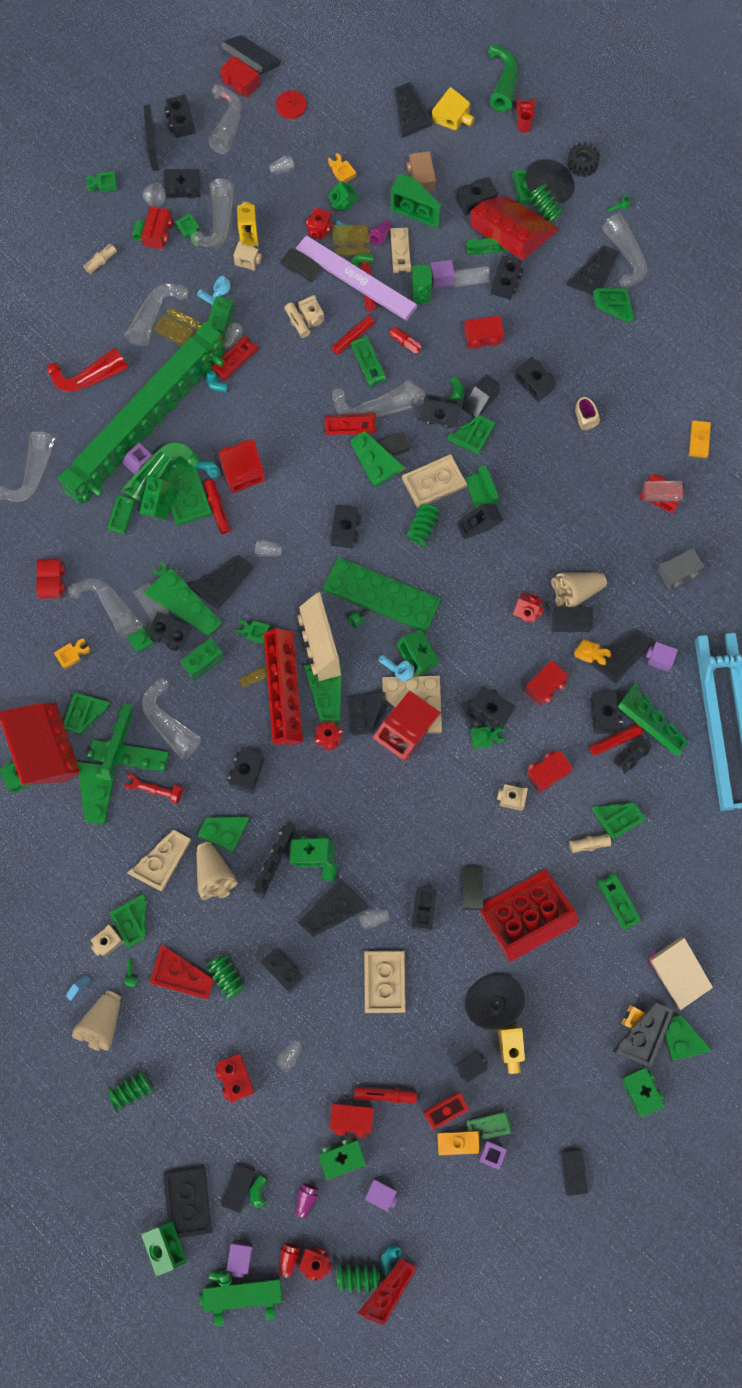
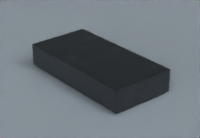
M582 1150L561 1152L567 1196L588 1194Z
M236 1164L220 1206L241 1213L256 1171Z

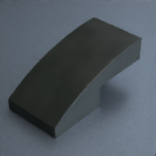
M290 249L281 261L294 274L298 272L309 282H312L322 268L315 261L294 249Z
M404 432L378 442L393 456L410 451Z
M463 867V910H483V867Z

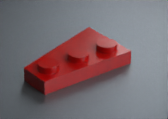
M161 944L149 984L209 1000L214 980Z
M401 1258L358 1311V1314L363 1318L384 1326L417 1267Z

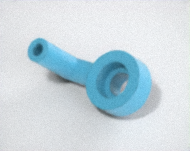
M220 276L214 284L212 296L202 290L198 291L197 296L213 305L216 296L220 297L229 292L231 287L230 280Z
M381 655L378 659L380 663L395 672V676L401 681H407L414 675V666L408 661H403L396 665L384 655Z

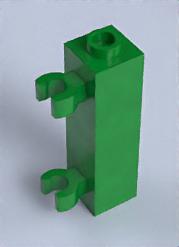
M281 1277L231 1283L227 1287H221L220 1285L205 1286L203 1292L199 1294L200 1306H204V1312L214 1311L215 1327L223 1326L224 1324L223 1310L265 1305L266 1320H273L276 1317L274 1304L282 1303L283 1300Z

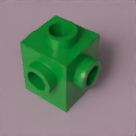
M340 181L332 189L328 198L335 210L347 212L357 201L359 195L352 184Z

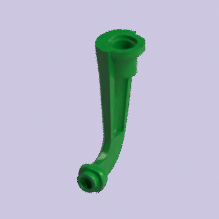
M492 43L487 52L490 54L489 57L499 56L505 61L506 65L489 97L491 98L490 105L496 111L504 113L512 108L518 63L510 51L502 48L497 43L495 45Z
M169 443L159 449L134 474L122 491L142 504L147 478L159 479L171 458L181 456L189 466L193 467L196 466L200 458L198 454L194 453L185 444Z

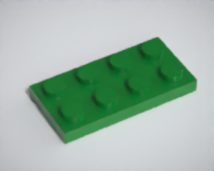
M181 456L171 458L160 479L176 484L170 508L177 527L211 516L212 513L196 467L189 466Z

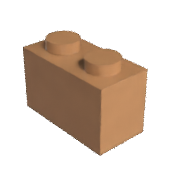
M430 151L409 154V162H406L407 173H411V177L416 179L428 192L435 191L436 178Z

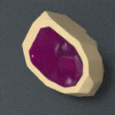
M581 397L576 404L575 412L581 430H588L596 427L600 422V418L595 404L589 398Z

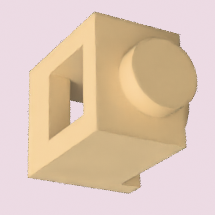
M242 241L238 242L233 255L235 265L255 271L257 264L261 263L262 254L258 253V249L255 247L245 246Z
M315 295L298 302L299 312L303 315L308 328L319 326L324 322V313Z
M504 784L503 789L499 788L497 800H500L499 806L522 811L525 806L528 788ZM509 793L515 794L516 798L511 799Z
M107 925L103 931L90 940L93 943L91 949L97 956L101 954L103 957H107L124 943L111 925ZM104 938H107L108 943L106 945L101 944V941Z

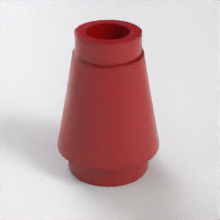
M285 1242L284 1246L281 1247L280 1276L292 1277V1273L301 1255L299 1245Z

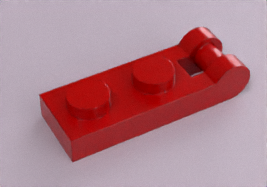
M244 336L221 357L224 360L223 366L220 367L215 363L211 367L212 371L226 381L252 355H255L260 347L250 342V338Z
M376 413L325 415L326 435L361 434L363 431H366L368 434L377 432V426L375 425ZM362 422H367V425L362 426Z

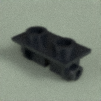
M641 735L639 737L636 736L627 745L631 752L623 749L615 757L614 764L618 767L621 765L624 774L628 770H632L637 762L650 752L649 738L645 739Z

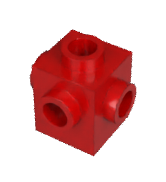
M314 207L311 217L308 216L306 221L308 235L325 240L327 233L330 234L332 229L331 212Z
M522 591L513 615L520 617L525 622L534 623L536 617L540 618L544 607L541 606L543 599L536 594H528Z
M326 721L318 725L314 738L317 745L322 746L323 751H330L339 747L343 733L340 726H335L334 721L330 723ZM332 732V735H331V736H326V735H325V734H328V733Z
M307 1247L298 1270L306 1273V1278L317 1281V1279L322 1280L324 1275H329L333 1263L329 1262L330 1256L327 1255L328 1251L320 1247H316L315 1250ZM318 1261L320 1266L315 1267L313 1262Z

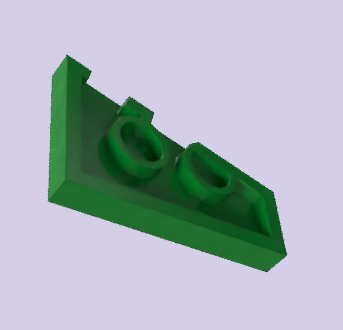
M366 431L350 440L374 487L377 488L406 469Z
M77 762L80 770L79 782L85 822L106 825L116 768L112 779L107 780L95 776L97 771H101L102 765Z

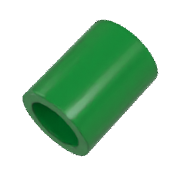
M135 221L132 232L134 240L142 241L141 235L145 225L144 221Z
M334 862V867H323L321 879L334 882L338 864Z

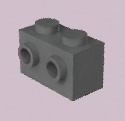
M692 548L661 564L657 572L668 590L673 587L677 589L683 586L685 581L689 579L693 581L699 578L704 565Z

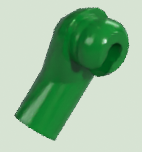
M358 253L349 262L359 268V265L363 262L373 263L374 256L372 254Z
M455 376L450 379L454 387L450 398L461 400L465 389L459 378Z

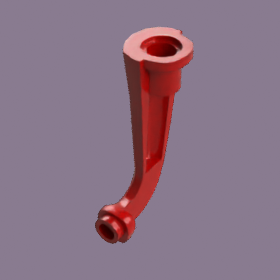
M114 347L71 379L64 378L61 375V367L56 363H51L47 366V373L51 376L57 388L66 392H74L108 379L129 369V367Z

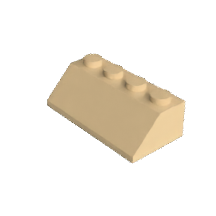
M319 592L299 607L300 615H297L299 625L304 626L305 631H302L304 642L309 644V647H306L309 659L313 658L314 663L311 664L313 675L317 674L318 680L321 681L341 676L338 654Z

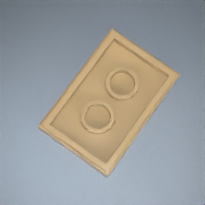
M451 454L402 475V480L417 509L421 504H430L467 487V483Z
M682 936L649 958L679 1010H682L713 988L691 948Z
M364 951L365 1013H405V951Z

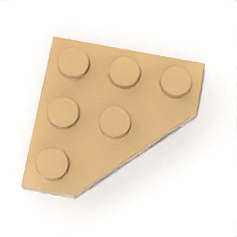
M413 676L407 681H401L397 677H382L383 692L386 693L385 700L394 707L399 704L410 690L441 712L440 676ZM441 714L427 734L442 733Z

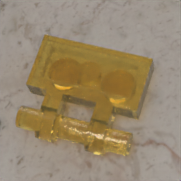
M333 225L334 245H341V248H335V254L342 255V257L358 253L370 254V248L363 247V245L369 244L368 225ZM347 245H356V248H348Z
M169 307L167 314L170 317L162 315L153 329L155 333L182 346L194 335L193 330L190 328L193 327L198 330L200 323L191 316H185L180 310H174ZM179 320V321L183 322L184 324L181 325L180 323H178V322H176V321Z

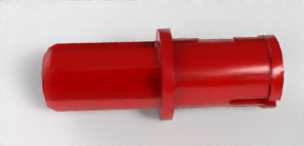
M396 326L390 330L389 336L397 340L402 347H407L415 354L421 351L422 345L411 338L409 333L405 334Z

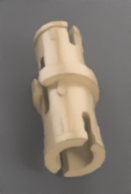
M109 243L102 251L96 252L94 257L83 265L84 269L91 275L101 265L104 266L106 261L117 253V250Z
M288 303L284 310L291 319L290 323L292 326H295L300 337H307L311 331L304 322L303 315L298 312L294 303Z
M609 834L594 837L590 835L580 840L569 841L571 853L587 850L591 852L597 848L611 846V839Z

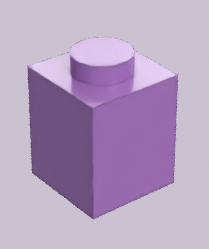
M452 260L431 263L430 270L433 288L454 285L455 274Z
M138 443L126 454L122 463L135 474L153 455Z
M656 642L647 651L646 657L649 658L647 665L669 672L673 666L678 649Z
M485 1140L478 1161L499 1170L507 1150Z
M374 1179L365 1200L388 1212L389 1207L393 1209L398 1200V1196L395 1195L397 1190Z
M232 1242L226 1271H230L231 1275L235 1277H243L244 1274H248L253 1245Z

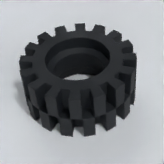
M580 142L578 145L575 144L573 149H570L567 166H569V171L573 170L572 174L578 173V177L583 174V177H586L587 174L591 176L592 172H596L600 159L599 150L596 151V146L592 148L593 144L590 143L588 146L587 142H584L583 145ZM586 157L590 162L582 163L577 158Z

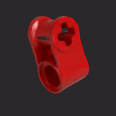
M517 98V128L520 132L527 133L532 129L535 107L534 98L531 100H520V98Z

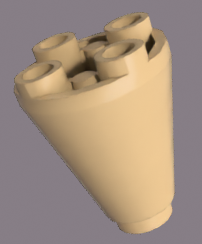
M562 572L557 574L555 578H552L551 584L555 589V601L558 607H576L606 587L607 581L603 573Z
M205 842L197 846V886L201 899L206 900L215 896L219 898L228 896L230 894L229 891L238 884L235 875L211 842Z
M106 991L105 995H102L75 1026L72 1037L79 1041L85 1040L89 1043L88 1046L94 1050L99 1051L101 1048L108 1051L113 1043L121 997L111 991Z

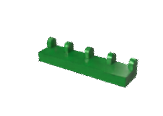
M124 703L123 709L118 710L120 717L118 723L113 724L112 728L115 731L112 739L107 741L109 746L107 754L101 758L103 762L101 771H97L95 774L98 778L112 779L134 716L133 708L130 704Z
M93 740L91 750L88 751V758L93 761L102 762L101 758L106 756L109 748L107 742ZM123 745L117 765L166 772L169 752Z

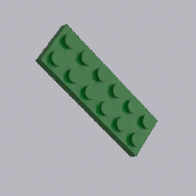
M339 557L323 587V592L362 608L370 609L372 612L416 630H422L424 633H427L441 602V599Z

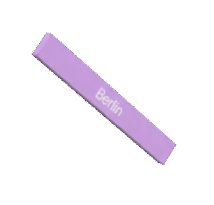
M307 235L295 248L296 251L309 257L326 271L407 321L416 310L417 304Z

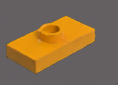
M692 421L689 456L708 457L710 422Z
M479 1131L437 1133L439 1155L481 1153Z

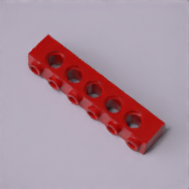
M276 628L264 633L273 744L290 747L303 742L294 636L292 631Z

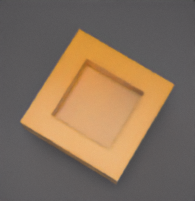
M630 1005L621 1024L632 1028L644 1012Z

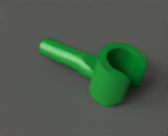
M624 195L620 203L607 209L610 213L618 208L628 209L632 201L627 202L629 195Z
M127 959V975L124 982L127 987L136 988L138 977L132 976V959Z

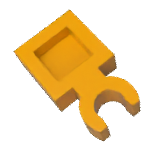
M336 153L337 161H332L331 158H328V164L332 167V173L339 182L347 183L356 177V171L346 160L342 163L340 154Z
M84 639L78 640L74 647L69 643L54 652L64 670L81 661L79 655H85L91 651L89 647L81 649V646L86 643Z
M584 639L574 652L575 658L592 663L595 659L602 665L606 664L603 656L611 657L608 649H601L599 644Z

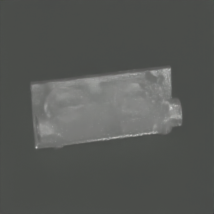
M483 265V267L464 270L457 269V271H454L455 288L490 283L488 275L490 273L489 266Z

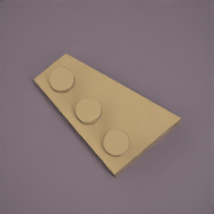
M173 830L155 849L142 858L134 868L129 870L127 874L163 892L188 848L191 839Z

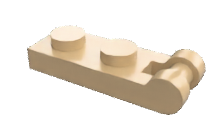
M390 228L393 273H399V271L410 273L408 228Z

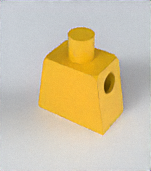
M451 87L432 110L433 122L452 130H458L462 123L471 127L475 117L469 114L470 102Z
M243 202L237 206L240 241L245 246H258L255 205ZM245 226H251V231L246 232Z
M513 1023L506 1028L498 1030L501 1059L504 1063H507L509 1074L520 1073V1062L525 1061L522 1028L518 1023ZM515 1048V1051L510 1054V1049Z

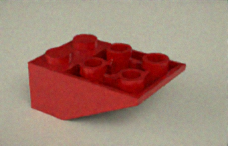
M254 439L243 440L238 445L225 447L218 452L223 475L231 494L266 481Z
M409 690L382 723L373 739L402 760H409L441 712Z

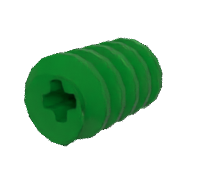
M543 184L530 194L533 195L530 201H537L534 207H541L538 213L545 212L542 218H549L548 222L552 223L563 215L561 214L563 207L556 208L559 201L552 202L555 195L549 197L548 195L551 190L545 191L544 189L547 184Z
M421 504L406 535L415 544L426 547L427 543L424 540H430V536L427 534L433 533L431 528L436 527L433 521L437 522L439 520L436 515H441V512L432 505Z
M229 954L222 955L206 965V967L212 966L209 969L210 974L216 973L213 976V980H220L217 983L218 988L224 987L221 991L222 995L228 994L225 998L226 1001L242 993L243 987L246 985L245 982L238 983L242 978L241 975L234 976L238 969H230L234 964L233 961L226 962L230 957Z
M138 1071L139 1078L132 1074L130 1083L124 1078V1086L117 1082L116 1090L111 1086L108 1087V1095L116 1112H118V1106L121 1109L126 1107L125 1102L132 1105L133 1098L139 1101L141 1099L140 1094L147 1097L148 1090L151 1093H155L153 1084L147 1074L144 1075L141 1071Z
M338 1263L336 1290L339 1286L341 1293H344L346 1286H348L350 1293H353L354 1288L357 1287L358 1293H361L363 1287H365L367 1294H370L372 1287H374V1290L379 1287L380 1268L377 1271L375 1265H372L370 1271H368L367 1265L364 1264L360 1271L358 1264H355L354 1269L351 1270L350 1265L347 1264L345 1270H343L341 1264Z

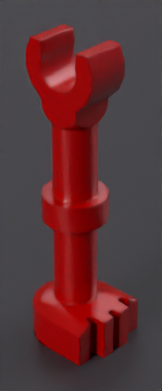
M133 774L127 775L128 778L133 779L131 785L124 784L128 790L137 788L149 791L152 795L159 794L169 797L170 802L178 804L183 793L182 786L174 785L173 789L169 790L159 787V784L142 782Z

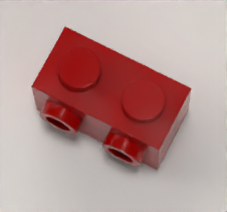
M241 1054L216 1063L218 1068H215L218 1080H222L225 1087L222 1088V1092L226 1100H230V1103L255 1094Z

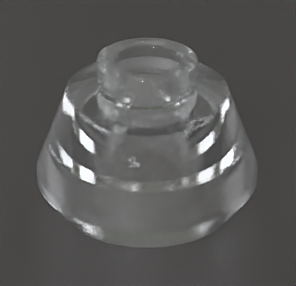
M152 183L145 187L143 191V198L149 206L160 207L165 201L166 193L164 187L159 183Z

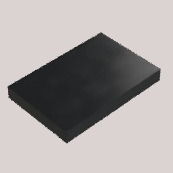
M243 35L222 41L221 47L260 73L280 66L281 60Z
M148 104L143 106L147 150L152 170L159 171L156 130L151 106Z
M206 1167L163 1173L168 1222L173 1221L178 1237L183 1238L212 1233Z

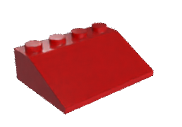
M508 196L482 201L471 210L472 228L490 239H495L500 246L522 260L559 231L558 227Z
M37 703L0 711V722L21 785L64 783L80 773L56 703Z
M546 869L484 902L483 910H479L509 963L579 924L575 909Z

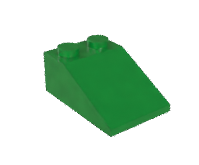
M399 173L391 189L390 211L439 228L441 205L416 179Z

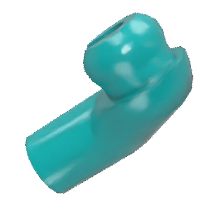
M208 371L205 381L209 388L214 391L227 393L228 384L220 383L216 378V373Z
M199 460L196 464L197 470H206L211 478L219 477L220 470L214 462Z
M390 1245L381 1254L382 1276H388L392 1271L391 1263L401 1256L402 1251L399 1246Z

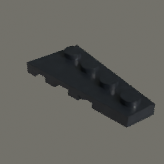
M288 822L286 826H282L278 835L280 838L277 844L274 843L272 846L271 856L264 863L262 873L253 887V893L256 897L264 898L296 830L295 824Z

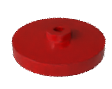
M285 91L276 100L277 112L286 119L301 117L307 108L305 97L297 91Z

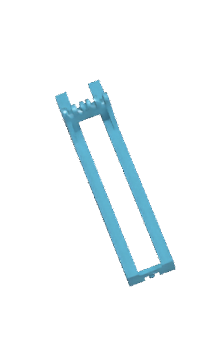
M736 633L725 635L727 655H724L723 658L722 656L714 658L710 655L707 635L698 636L695 639L720 811L742 808V803L733 804L713 671L716 668L729 667L742 746V656L738 651Z

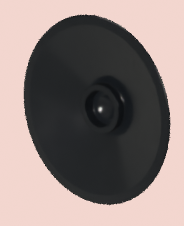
M541 159L533 162L527 169L526 182L531 192L541 185L547 184L544 190L550 189L551 192L548 196L555 195L552 202L559 201V204L566 202L573 195L575 189L573 176L561 163L550 159Z
M490 974L480 978L471 986L465 999V1009L469 1019L476 1026L486 1030H500L510 1026L519 1018L525 1004V995L521 985L514 978L504 974Z

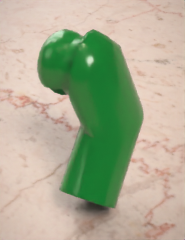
M261 1174L249 1189L251 1204L259 1209L263 1208L266 1200L262 1197L261 1190L268 1181Z
M212 1270L210 1272V1281L219 1283L221 1287H227L231 1284L232 1277L228 1271Z

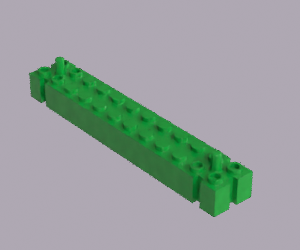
M204 322L196 331L193 338L190 337L79 454L73 461V465L70 468L67 467L62 472L58 480L69 497L81 506L84 502H88L91 499V492L100 497L103 494V490L100 488L105 480L116 472L117 467L123 462L126 454L138 443L141 444L145 437L151 435L154 427L162 423L168 412L173 411L177 403L188 395L189 390L200 382L201 377L212 369L213 362L220 367L223 366L224 360L221 357L224 356L225 350L221 333Z

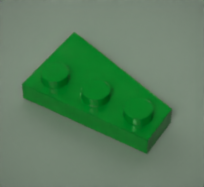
M304 665L321 723L329 721V723L333 721L334 723H340L342 666H340L341 676L319 681L317 674L313 675L311 665Z

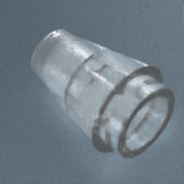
M284 155L269 164L271 174L292 172L291 170L295 169L291 155Z
M231 322L228 325L223 343L224 348L230 350L244 335L243 326L235 322Z
M407 380L403 384V388L411 402L417 406L422 405L427 392L412 380Z
M262 538L261 540H256L254 554L259 555V557L281 556L282 545Z
M387 909L365 910L359 914L361 928L367 930L390 920Z
M292 1040L276 1057L277 1061L275 1064L286 1072L294 1069L303 1046L297 1041Z

